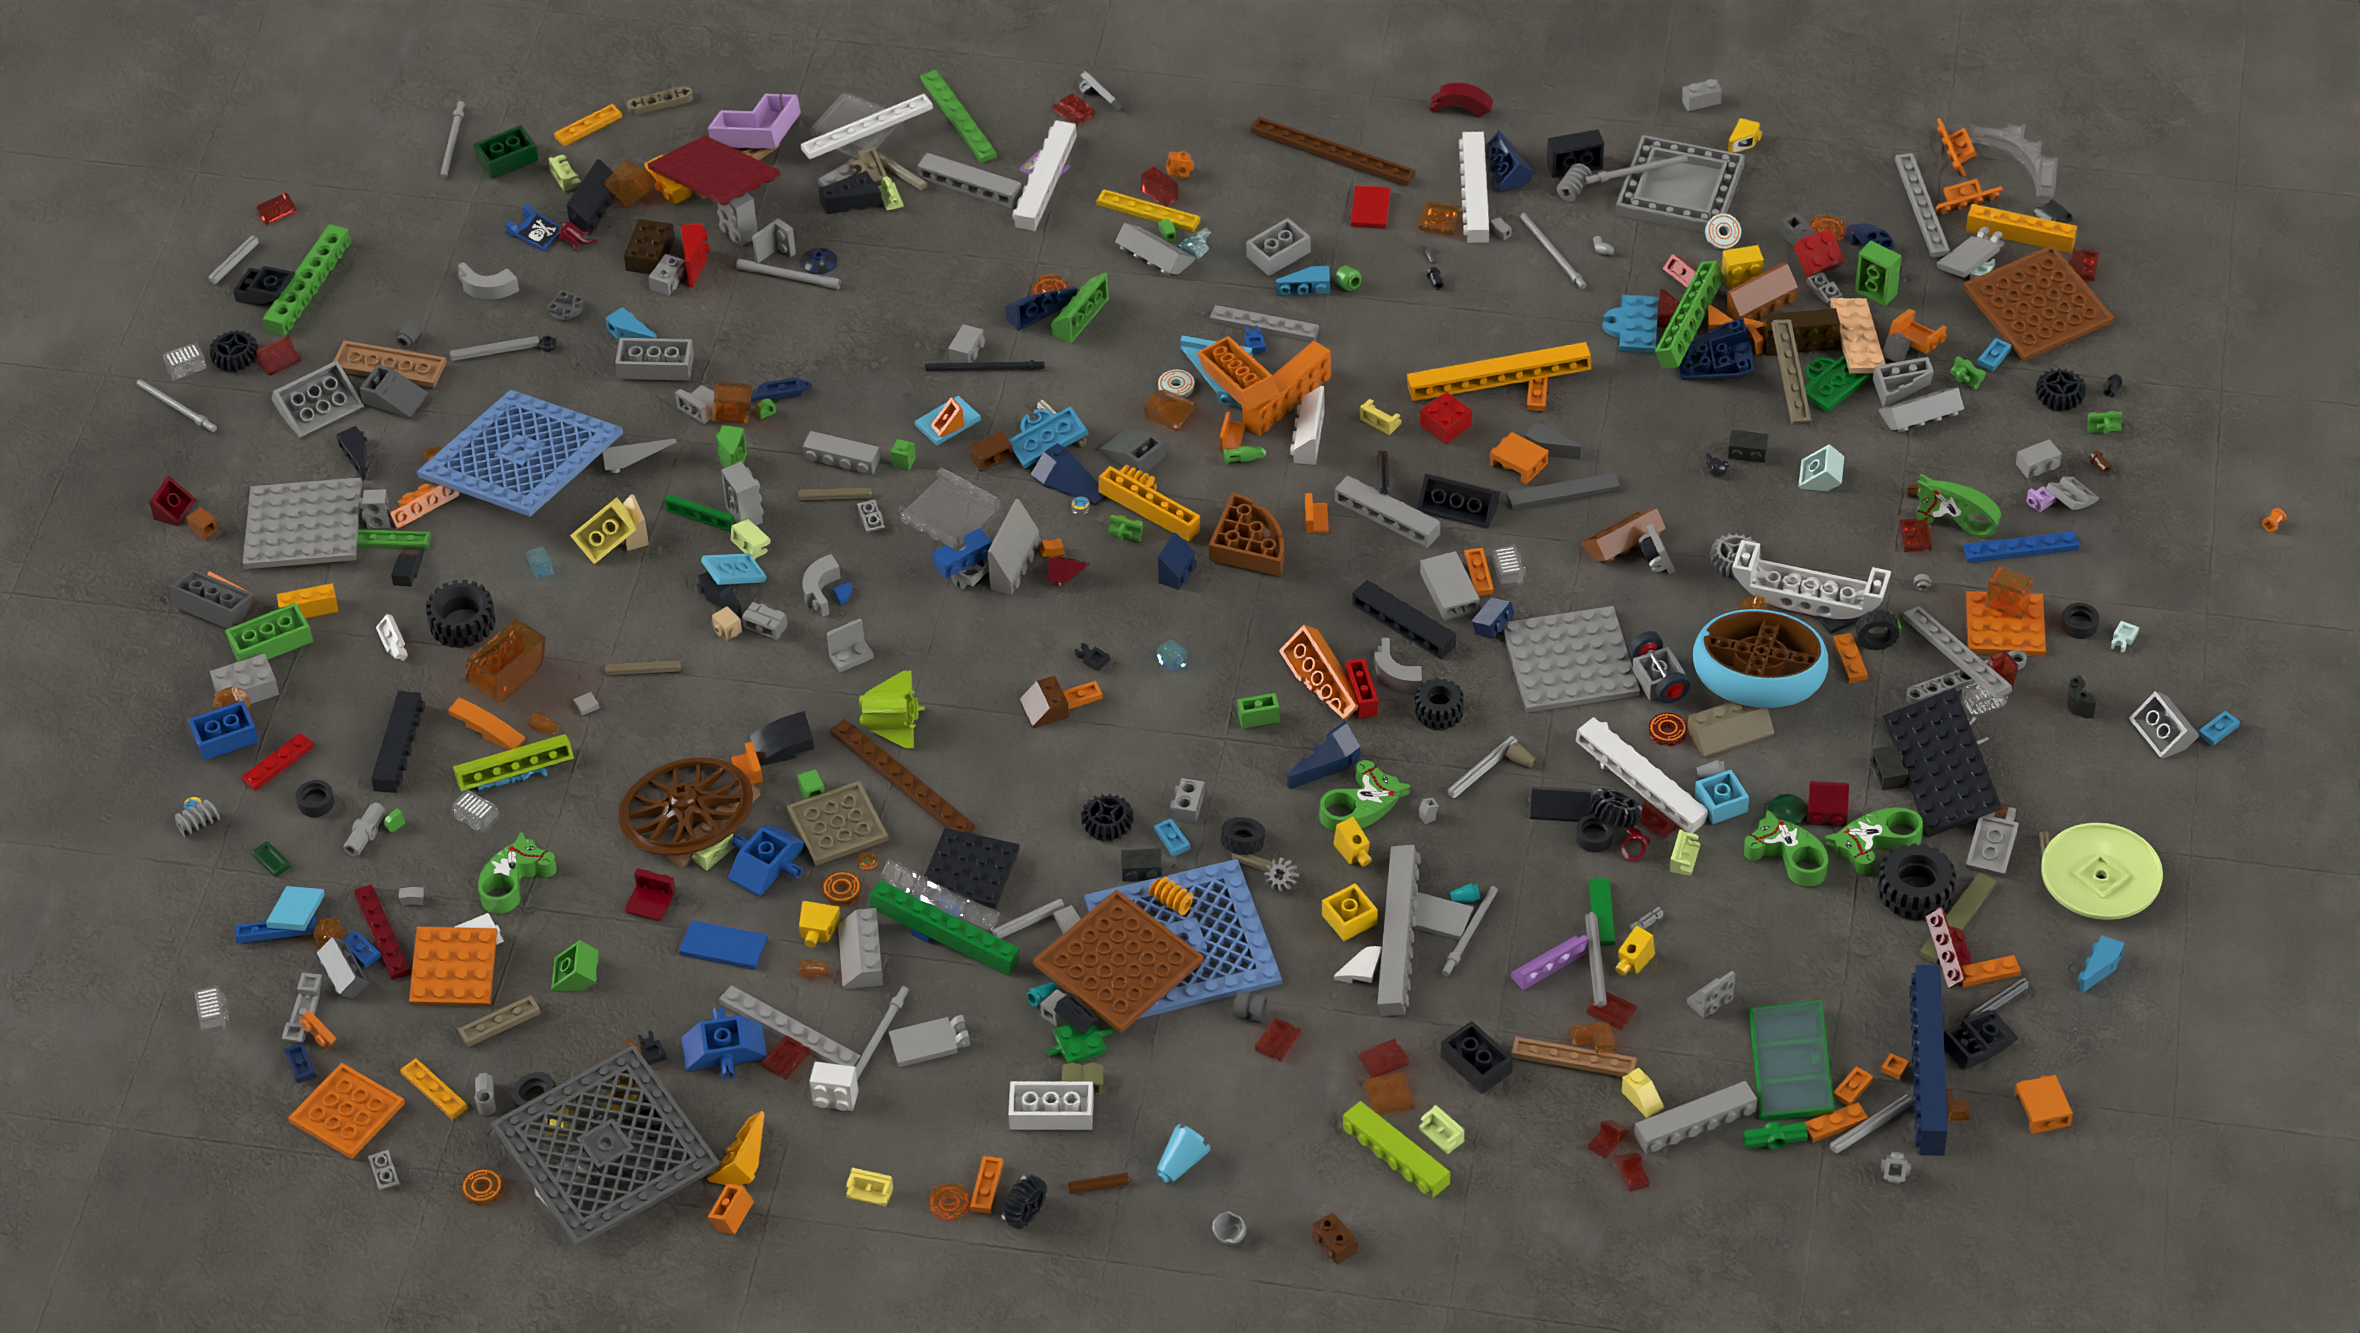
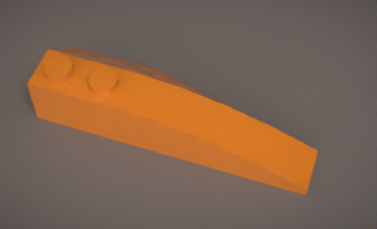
M1303 625L1279 652L1295 677L1307 685V688L1315 692L1322 701H1325L1331 709L1346 720L1358 708L1351 685L1319 630Z

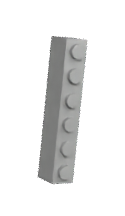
M926 153L917 165L918 177L924 181L1011 209L1019 197H1021V182L937 155Z
M1347 475L1335 488V502L1426 548L1440 535V521L1389 495L1380 494L1375 488Z
M1743 1081L1635 1123L1634 1136L1645 1154L1652 1151L1655 1152L1662 1147L1676 1144L1680 1140L1694 1137L1698 1133L1712 1130L1721 1124L1730 1123L1739 1117L1751 1115L1756 1111L1757 1098L1747 1082Z

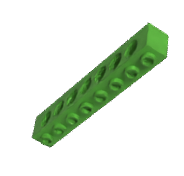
M331 224L327 226L296 270L295 276L286 289L275 300L263 317L265 331L285 336L292 329L294 322L300 317L305 306H308L312 296L317 293L319 286L326 280L328 273L333 270L335 263L342 257L345 249L349 247L351 237L349 236L348 229Z
M1717 261L1700 263L1655 350L1662 368L1679 367L1708 310V306L1711 305L1724 279Z

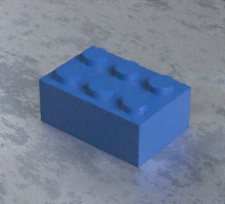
M244 701L188 719L193 738L203 761L259 742L254 723Z

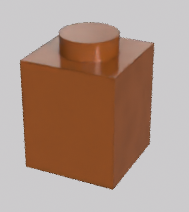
M201 507L186 517L189 530L202 540H206L218 531L215 517Z

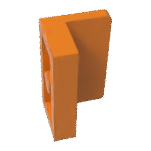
M1228 411L1226 412L1219 437L1220 452L1222 453L1223 448L1227 450L1238 449L1241 446L1245 431V423L1232 422L1231 412Z
M1305 493L1306 533H1328L1327 503H1313L1312 493Z
M745 743L746 753L731 757L732 763L745 773L751 785L762 783V771L753 743Z

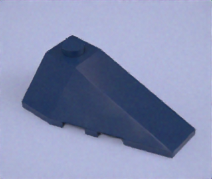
M1498 130L1487 143L1489 158L1492 159V165L1490 166V170L1493 171L1492 183L1499 192L1524 187L1535 173L1502 132Z
M1077 287L1031 295L1011 302L1005 306L1006 319L1019 331L1066 307L1072 297L1077 295Z
M1056 443L1042 454L1031 473V477L1042 486L1056 488L1060 493L1065 494L1066 492L1074 495L1075 498L1084 497L1089 501V504L1094 506L1107 498V496L1099 492V483L1059 443Z
M1345 721L1326 735L1327 740L1321 746L1317 744L1313 748L1314 751L1308 759L1303 758L1287 774V787L1289 789L1346 770L1359 762L1360 745Z

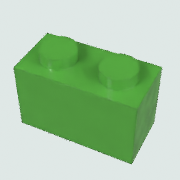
M1275 693L1237 699L1238 717L1242 729L1280 722L1279 704Z

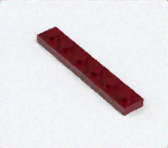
M372 884L353 890L355 899L391 980L411 974Z

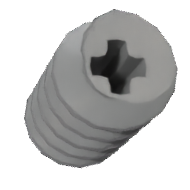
M1583 164L1572 165L1557 186L1559 196L1565 201H1574L1586 184L1585 177L1592 176L1590 169Z
M206 799L203 801V805L197 803L196 808L193 806L189 807V812L183 810L182 815L179 813L175 814V821L181 834L185 837L184 831L192 834V827L198 831V824L206 827V820L213 824V817L219 821L220 816L213 803Z

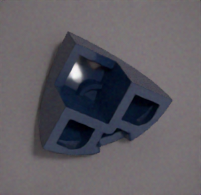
M1857 223L1848 226L1846 229L1845 238L1851 245L1861 242L1865 246L1870 241H1873L1887 249L1894 248L1891 236L1882 228L1873 224Z

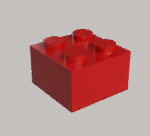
M1832 229L1802 238L1793 246L1807 278L1820 272L1825 273L1839 268L1845 262Z
M1446 391L1420 410V426L1447 444L1472 426V410Z

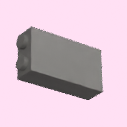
M1456 551L1420 560V574L1443 621L1479 612L1480 599Z

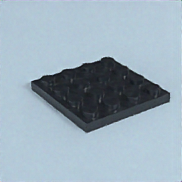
M944 828L921 882L920 892L996 909L1020 851V844Z

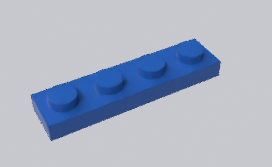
M313 915L305 931L267 928L266 921L235 925L236 943L316 934L315 915Z

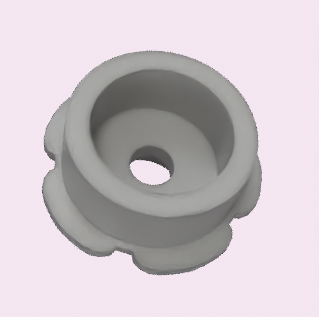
M1919 574L1915 576L1913 586L1919 591H1925L1931 586L1932 581L1928 575Z

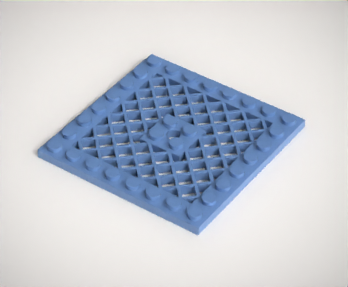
M509 390L417 471V475L419 478L531 517L623 434V429L620 426Z
M1238 859L1167 875L1169 881H1175V885H1181V889L1185 888L1187 892L1189 891L1193 895L1195 892L1203 894L1200 898L1193 896L1192 903L1196 905L1193 908L1190 907L1187 912L1189 915L1186 918L1179 915V913L1167 910V905L1162 907L1155 905L1157 900L1155 897L1150 896L1149 889L1156 879H1162L1165 876L1084 895L1088 911L1090 912L1117 889L1136 905L1144 907L1145 912L1149 913L1150 910L1156 912L1157 914L1153 918L1179 938H1187L1185 942L1204 956L1205 960L1197 967V972H1191L1187 976L1191 979L1189 983L1181 981L1139 1018L1235 996L1238 991L1252 992L1282 984L1280 972ZM1216 887L1221 889V892L1218 894L1212 890ZM1207 897L1215 899L1213 903L1207 902L1205 900L1207 899ZM1222 902L1224 904H1227V906L1224 909L1222 907H1219L1218 904ZM1201 906L1208 909L1206 913L1199 911ZM1213 912L1221 914L1218 918L1211 916ZM1162 916L1170 918L1168 922L1160 920ZM1225 917L1232 919V922L1229 924L1223 920ZM1206 921L1214 924L1211 928L1204 926ZM1218 927L1226 929L1224 933L1218 932L1216 930L1218 929ZM1233 932L1235 934H1238V936L1235 939L1230 937L1229 934ZM1211 937L1219 939L1217 943H1214L1209 940L1211 939ZM1224 942H1227L1231 944V946L1228 949L1226 947H1223L1222 944ZM1207 947L1212 949L1210 953H1207ZM1236 947L1244 950L1242 954L1234 951ZM1217 952H1220L1225 955L1221 959L1215 956V954ZM1232 957L1237 961L1233 964L1227 960ZM1210 962L1218 964L1216 968L1208 966ZM1243 962L1248 964L1249 967L1245 969L1240 967V965ZM1223 967H1225V968H1227V969H1230V971L1228 972V974H1226V973H1224V972H1222V971H1220V970H1221ZM1203 972L1211 974L1209 978L1201 976Z

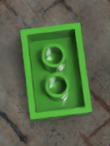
M1870 241L1859 252L1855 292L1886 307L1898 292L1901 255Z

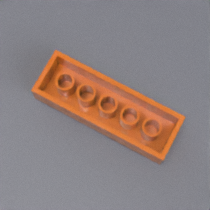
M1229 336L1197 352L1203 370L1247 411L1255 409L1258 405L1270 401L1280 394L1274 376Z
M1313 341L1278 370L1273 376L1280 394L1272 400L1258 405L1255 409L1247 411L1242 406L1245 428L1260 437L1265 432H1268L1276 422H1279L1283 416L1291 412L1302 401V397L1318 388L1324 381H1327L1331 376V350Z

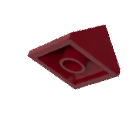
M168 475L149 501L153 519L178 526L196 499Z

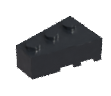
M867 171L818 188L820 204L827 214L849 212V209L852 208L865 210L868 206L877 205V208L883 207L881 191Z

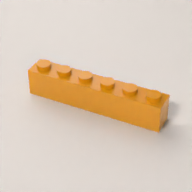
M1976 204L1971 205L1966 231L1978 234L1982 227L1989 228L1987 236L1992 237L1996 231L2003 233L2001 239L2043 248L2053 245L2058 251L2072 253L2077 233V226Z
M1109 466L1099 476V492L1166 530L1177 533L1184 540L1189 542L1200 531V515L1117 469Z

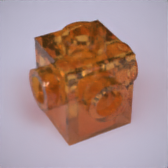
M1744 595L1739 610L1756 608L1770 611V608H1768L1770 603L1765 602V598L1759 595H1754V597Z
M320 919L313 934L318 949H321L332 937L340 940L344 938L345 929L342 927L340 919Z

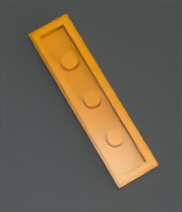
M611 104L555 132L554 137L564 147L622 118V113Z
M417 1058L400 1069L401 1074L451 1120L468 1109L467 1104Z

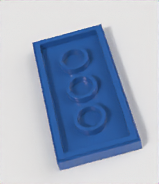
M691 920L679 949V955L756 970L768 936Z

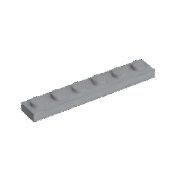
M1218 305L1214 306L1210 316V323L1242 329L1248 326L1249 330L1255 331V326L1258 325L1259 332L1309 342L1315 341L1319 332V325Z

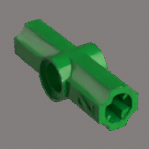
M1770 1122L1764 1128L1743 1130L1742 1132L1743 1143L1746 1149L1768 1146L1770 1149H1780L1786 1143L1807 1141L1808 1139L1807 1127L1804 1122L1782 1125L1780 1122Z

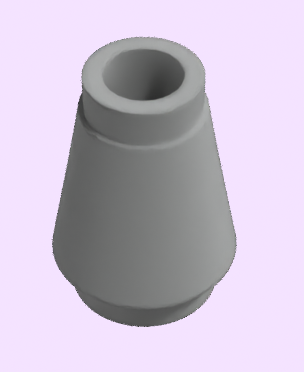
M1719 760L1697 767L1698 779H1705L1725 772L1724 761L1719 762Z

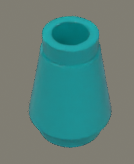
M1470 883L1450 892L1453 902L1475 903L1476 900H1480L1477 884L1472 885Z
M1050 982L1031 988L1030 992L1027 993L1029 1003L1034 1007L1041 1006V1003L1057 990V986Z

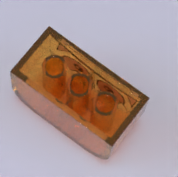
M515 618L466 660V683L497 703L506 701L528 682L541 667L544 660L546 637Z

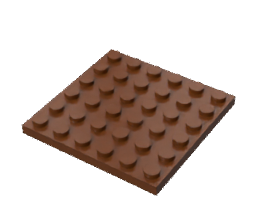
M2053 245L1963 283L1962 286L1963 290L2003 338L2012 345L2013 350L2023 362L2114 323L2115 319Z
M1117 889L1033 959L1035 967L1068 993H1072L1086 1007L1120 1033L1126 1030L1204 962L1203 955Z

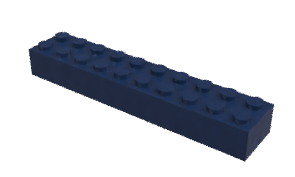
M1916 965L1915 973H1911V985L1909 986V997L1911 998L1910 1014H1912L1910 1030H1913L1911 1046H1913L1914 1050L1912 1051V1063H1914L1912 1079L1915 1080V1084H1913V1096H1915L1913 1110L1916 1113L1914 1130L1917 1132L1915 1134V1147H1919V1155L1944 1156L1948 1127L1941 966Z

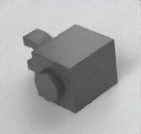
M1899 332L1889 335L1882 352L1883 357L1896 363L1903 361L1907 351L1911 348L1909 346L1911 340L1906 338L1905 334Z

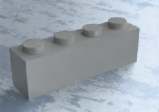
M810 431L802 446L804 459L870 475H873L881 460L880 450L877 446Z

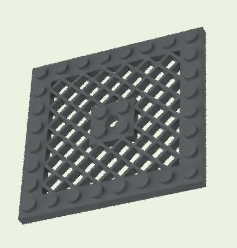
M634 1044L491 1122V1126L577 1248L720 1168L718 1159ZM619 1079L629 1081L628 1086L618 1085ZM633 1082L638 1087V1089L632 1088ZM601 1089L610 1090V1097L600 1095ZM615 1092L625 1093L624 1099L615 1098ZM629 1095L640 1096L638 1102L628 1100ZM644 1097L646 1098L648 1103H643ZM583 1100H593L592 1106L582 1105ZM598 1101L608 1103L606 1109L596 1107ZM612 1104L622 1105L621 1111L611 1110ZM626 1106L636 1108L635 1114L626 1113ZM571 1109L576 1111L574 1116L564 1115L565 1110ZM640 1109L650 1110L649 1116L639 1115ZM580 1111L590 1113L589 1118L579 1117ZM655 1112L659 1118L653 1117ZM594 1114L604 1115L603 1121L593 1120ZM611 1116L618 1118L617 1123L614 1121L613 1118L608 1120V1117ZM548 1118L558 1120L557 1125H547ZM622 1120H633L632 1125H621ZM562 1121L571 1122V1128L561 1127ZM637 1121L647 1123L646 1129L636 1127ZM576 1124L586 1125L585 1131L575 1130ZM651 1124L661 1125L660 1131L650 1130ZM665 1127H667V1129L670 1131V1133L664 1132V1131H665ZM530 1128L540 1130L539 1135H530ZM544 1131L554 1132L553 1138L543 1137ZM623 1132H628V1133H629L628 1139H627V1137L624 1135ZM558 1134L568 1135L567 1141L558 1140ZM633 1134L644 1135L642 1141L632 1140ZM573 1136H577L578 1143L571 1142ZM648 1136L658 1138L657 1143L646 1142ZM662 1139L672 1140L671 1146L661 1145ZM529 1141L536 1142L535 1148ZM676 1141H677V1143L680 1145L681 1148L675 1147ZM602 1142H610L611 1146L602 1148L600 1144ZM540 1144L550 1145L549 1151L540 1150ZM555 1146L565 1147L563 1153L553 1151ZM634 1147L640 1148L638 1154L634 1153ZM569 1148L579 1150L578 1156L568 1155ZM644 1149L654 1150L653 1156L643 1155ZM583 1151L586 1153L588 1158L582 1157ZM658 1152L669 1153L667 1159L657 1157ZM673 1154L683 1155L682 1161L671 1160ZM540 1156L547 1157L545 1163ZM551 1158L561 1160L560 1166L551 1165ZM626 1159L636 1160L635 1166L625 1165ZM565 1161L575 1162L574 1169L564 1167ZM641 1161L651 1163L650 1168L639 1167ZM580 1163L590 1165L589 1170H579ZM655 1164L665 1165L664 1171L654 1170ZM594 1166L598 1172L603 1170V1174L593 1172ZM608 1169L619 1170L617 1176L607 1175ZM551 1171L558 1172L556 1178L551 1173ZM623 1171L632 1172V1178L622 1177ZM562 1173L572 1175L571 1180H561ZM637 1174L647 1175L646 1181L636 1180ZM576 1176L586 1177L585 1184L575 1182ZM590 1179L601 1180L599 1186L589 1185ZM605 1181L614 1182V1188L604 1187ZM619 1184L629 1185L628 1191L618 1190ZM562 1187H568L567 1194ZM572 1189L583 1190L581 1196L571 1195ZM587 1191L596 1192V1198H587ZM601 1194L611 1195L610 1201L600 1200ZM573 1202L579 1203L578 1208L575 1207ZM583 1204L593 1205L592 1212L582 1210Z

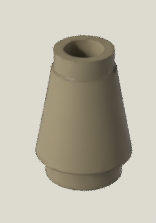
M1513 743L1506 753L1510 761L1532 768L1536 761V758L1520 744Z

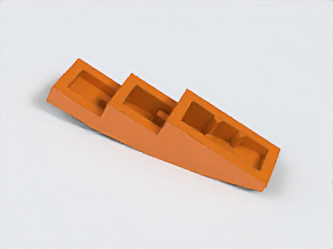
M460 697L448 710L450 716L464 721L467 728L481 733L483 739L505 749L512 750L518 748L526 740L525 736L507 723Z

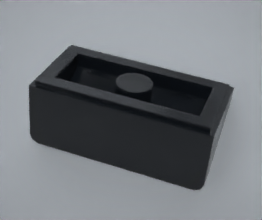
M1072 993L1058 1000L1054 1011L1082 1036L1100 1019Z

